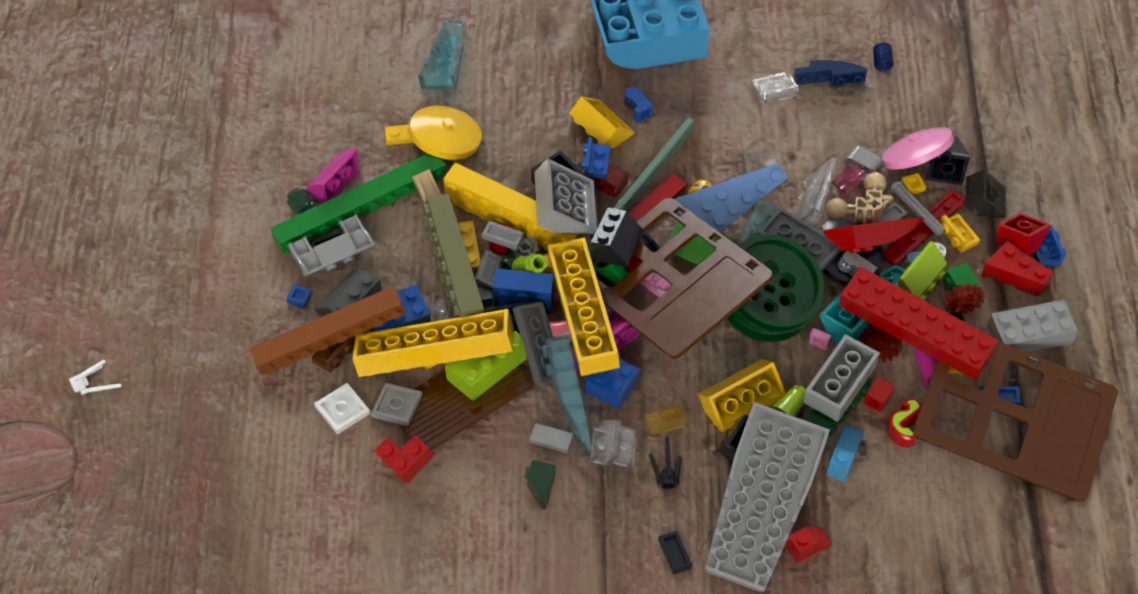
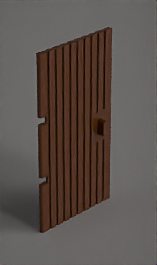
M517 366L485 393L472 401L447 380L446 371L444 370L427 380L430 386L425 387L421 384L414 388V390L422 391V399L409 427L400 426L411 439L416 435L432 450L534 387L535 383Z

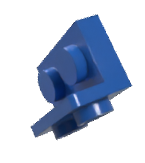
M589 137L588 144L584 143L583 154L586 155V158H582L581 169H585L584 175L586 177L607 179L610 145L592 144V137Z

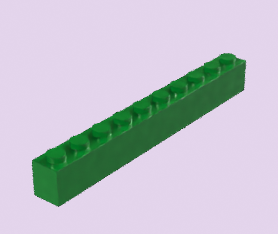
M427 153L271 227L272 239L282 254L290 252L288 248L289 243H294L305 236L308 242L313 241L337 228H341L339 225L340 221L351 218L356 214L360 219L368 213L375 212L387 204H392L394 201L410 195L417 190L412 177L430 169L434 180L440 181L446 175V165L441 158Z

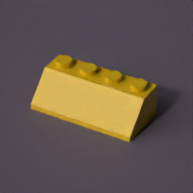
M761 359L698 393V396L706 414L719 431L724 432L731 428L735 421L744 414L749 416L754 402L769 407L778 402L786 393L774 362Z

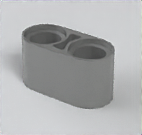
M855 146L845 158L844 164L847 168L866 177L869 173L878 172L883 165V160L878 155L862 147Z

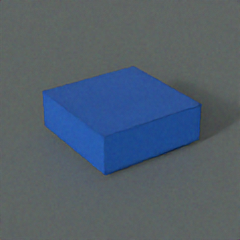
M294 285L287 297V303L305 309L312 295V290Z

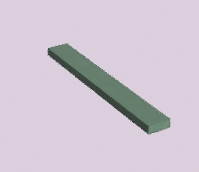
M688 117L614 208L628 211L691 135L694 119Z

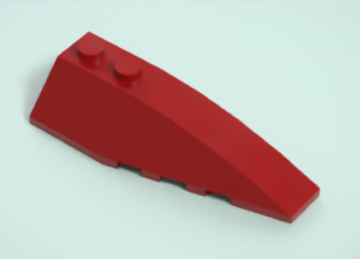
M919 217L852 225L823 230V232L841 251L849 250L850 253H856L862 250L864 252L873 250V246L883 245L905 236L921 224L924 219Z

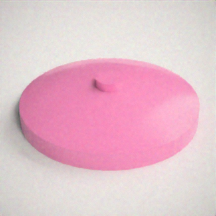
M935 127L917 131L903 137L888 147L882 155L883 163L888 169H905L925 163L945 152L953 144L954 136L952 131L946 127Z

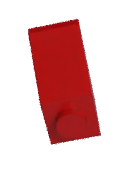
M804 527L788 536L786 548L795 561L799 563L832 545V542L821 527Z

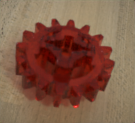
M970 283L966 286L961 284L960 286L953 287L952 291H946L947 295H943L942 302L946 312L955 311L966 314L967 312L975 311V307H981L980 304L984 303L985 295L982 287H977V284L973 286Z
M870 324L869 329H864L860 339L862 344L880 353L879 359L883 363H885L886 358L893 361L894 356L898 357L903 346L902 340Z

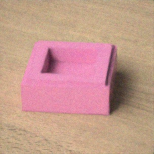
M813 328L809 344L827 351L831 335Z

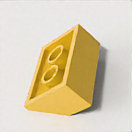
M581 96L569 113L574 118L573 121L576 124L583 126L589 136L597 139L598 144L610 145V148H615L635 133L598 99Z

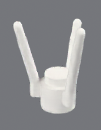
M105 360L93 365L81 374L69 378L75 393L80 391L82 395L88 392L119 388L122 385L111 384L86 388L89 385L86 377L101 369L106 362Z

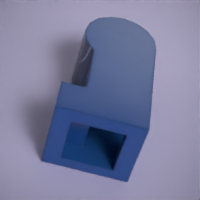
M636 87L627 88L625 90L624 103L633 110L634 120L639 123L653 116V105Z

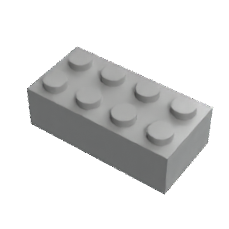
M1064 299L991 313L987 325L991 336L999 340V342L1025 352L1073 344L1078 332Z
M845 334L805 390L803 403L838 422L876 368L880 353Z

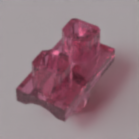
M853 163L851 166H847L832 181V184L837 187L836 190L841 195L845 196L855 186L859 185L869 173L862 170L857 163Z

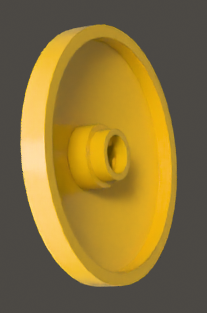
M447 106L422 108L412 116L409 125V134L412 141L424 152L442 159L457 160L467 158L478 150L482 139L481 129L472 117L458 109Z

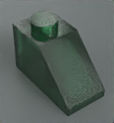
M532 460L531 466L526 468L524 478L527 479V487L540 507L546 510L556 477V465Z

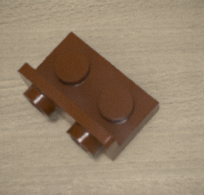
M353 337L348 338L342 343L334 344L326 350L316 352L311 357L312 362L331 373L341 365L344 357L353 351L354 339Z

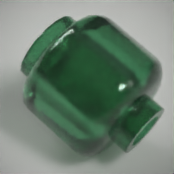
M295 188L287 195V205L296 215L313 208L312 206L315 203L314 198L304 188Z

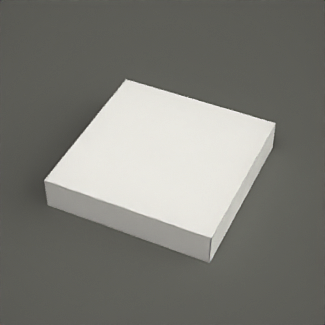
M348 383L314 403L315 408L336 434H339L370 414L368 407Z

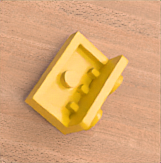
M959 213L950 218L946 215L942 216L940 223L945 227L943 234H946L953 247L957 248L960 253L979 245L980 239Z

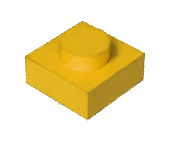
M919 173L901 179L904 183L903 186L912 195L926 190V185Z

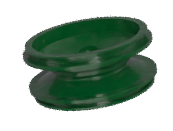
M764 234L744 240L738 246L768 267L773 273V279L751 297L753 301L749 299L726 320L736 331L756 341L773 343L788 340L800 333L815 318L822 306L824 280L821 269L815 258L805 247L788 237ZM751 263L748 267L753 270L757 266Z

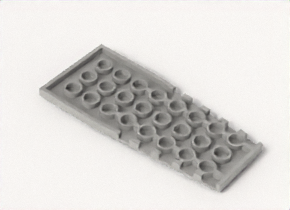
M756 402L753 403L731 466L705 572L761 593L765 591L812 485L830 429Z

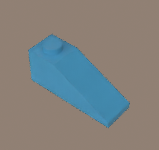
M845 425L830 460L827 476L846 482L864 431Z

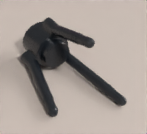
M666 436V469L662 470L660 474L652 453H649V458L657 478V484H661L663 489H673L679 484L682 457H678L674 472L671 469L669 437Z

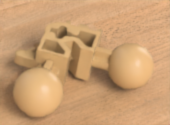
M878 172L866 175L863 182L866 200L863 197H856V205H849L841 198L829 200L825 207L827 217L831 220L844 219L847 215H855V223L862 222V224L881 221L886 205L893 202L892 195H882L887 185L885 176Z

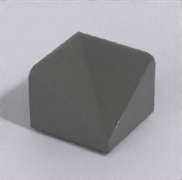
M477 287L483 307L493 306L490 290Z

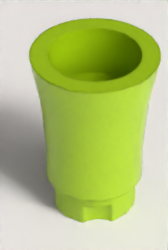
M541 254L519 256L512 264V270L542 273L547 268V260Z
M793 386L770 408L796 417L805 405L803 400L806 389L802 386Z

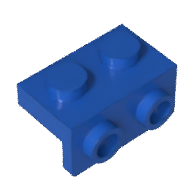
M1051 225V229L1039 250L1033 253L1036 261L1046 268L1062 265L1063 259L1066 256L1065 248L1061 246L1059 234L1054 230L1053 225Z

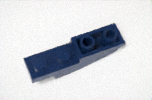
M810 61L809 67L794 69L793 82L794 85L829 81L830 86L859 84L865 82L867 68L843 61Z

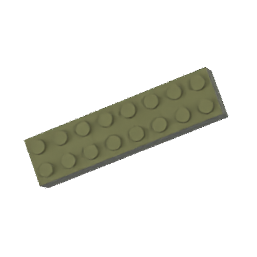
M449 193L427 196L426 204L423 205L425 214L423 226L428 229L427 239L428 242L432 243L431 253L432 256L436 257V270H440L439 280L440 284L444 285V298L449 301V314H452L453 318L484 313V307Z

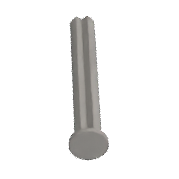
M902 181L895 182L891 187V192L896 193L918 217H923V222L936 235L943 234L945 227L903 186L904 183Z

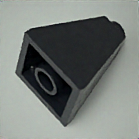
M954 136L953 144L945 152L930 160L926 180L963 186L970 154L958 137Z

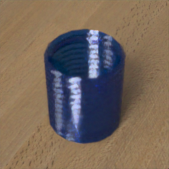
M888 43L876 44L873 47L875 69L878 71L892 69L894 65L892 46Z

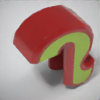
M916 399L905 400L901 410L894 411L888 419L887 434L895 444L901 447L910 448L915 445L917 438L907 427L917 420L922 406L920 401Z

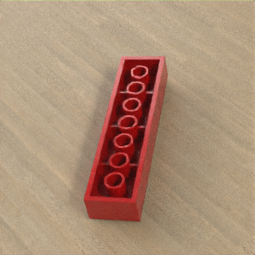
M861 266L840 294L839 307L977 381L996 352L999 340Z

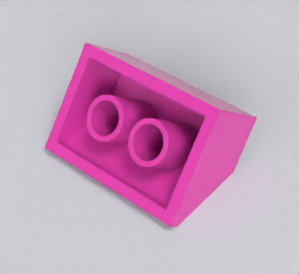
M356 148L340 151L325 168L320 170L317 177L308 183L307 193L309 199L320 205L337 197L358 175L360 168Z

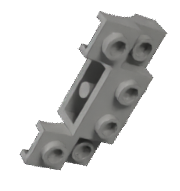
M357 214L339 222L344 234L317 245L313 249L306 236L294 243L288 244V248L295 262H298L305 278L319 271L327 270V272L336 269L337 265L342 262L348 264L355 260L354 257L357 254L374 247L375 244L370 234L361 224Z

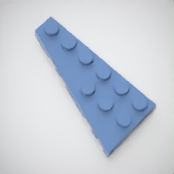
M776 163L674 200L720 233L786 181L788 177ZM680 210L676 213L678 216L684 214Z

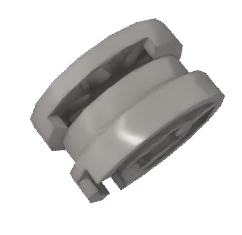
M529 236L528 238H523L518 249H512V252L517 253L519 256L538 254L537 241Z

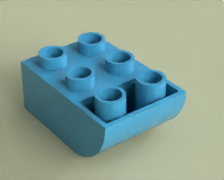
M590 0L606 54L618 66L640 69L707 57L710 29L700 0Z

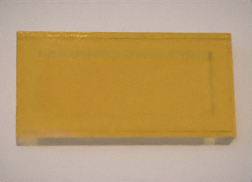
M682 406L644 415L650 435L688 426V420Z

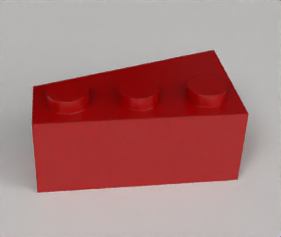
M1007 241L984 264L981 276L999 280L998 283H1008L1016 286L1015 289L1039 297L1050 285L1054 272Z

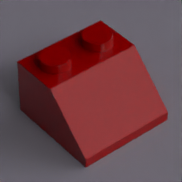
M1018 213L998 224L996 245L1002 247L1009 241L1026 254L1031 255L1039 250L1051 229V224L1026 214Z

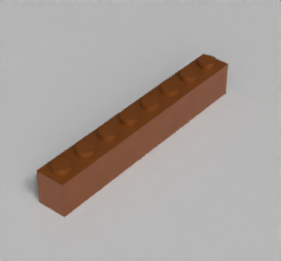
M392 286L251 347L250 350L259 372L262 375L270 374L276 369L289 366L293 362L307 358L313 353L326 350L328 347L342 343L355 335L363 334L371 328L379 327L392 319H398L406 314V311L395 286Z

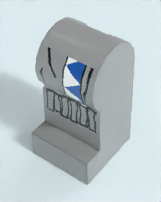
M846 251L838 262L839 269L849 273L852 277L860 266L872 273L877 269L869 261L857 253H850V251Z

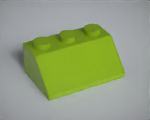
M930 241L902 274L898 282V287L924 301L927 298L926 295L928 293L931 294L935 290L936 283L942 281L946 275L947 262L934 242Z

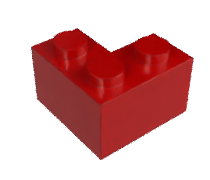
M416 435L402 449L387 437L374 451L406 483H409L435 456V453Z

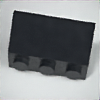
M608 207L591 241V260L628 267L644 233V229L627 211Z

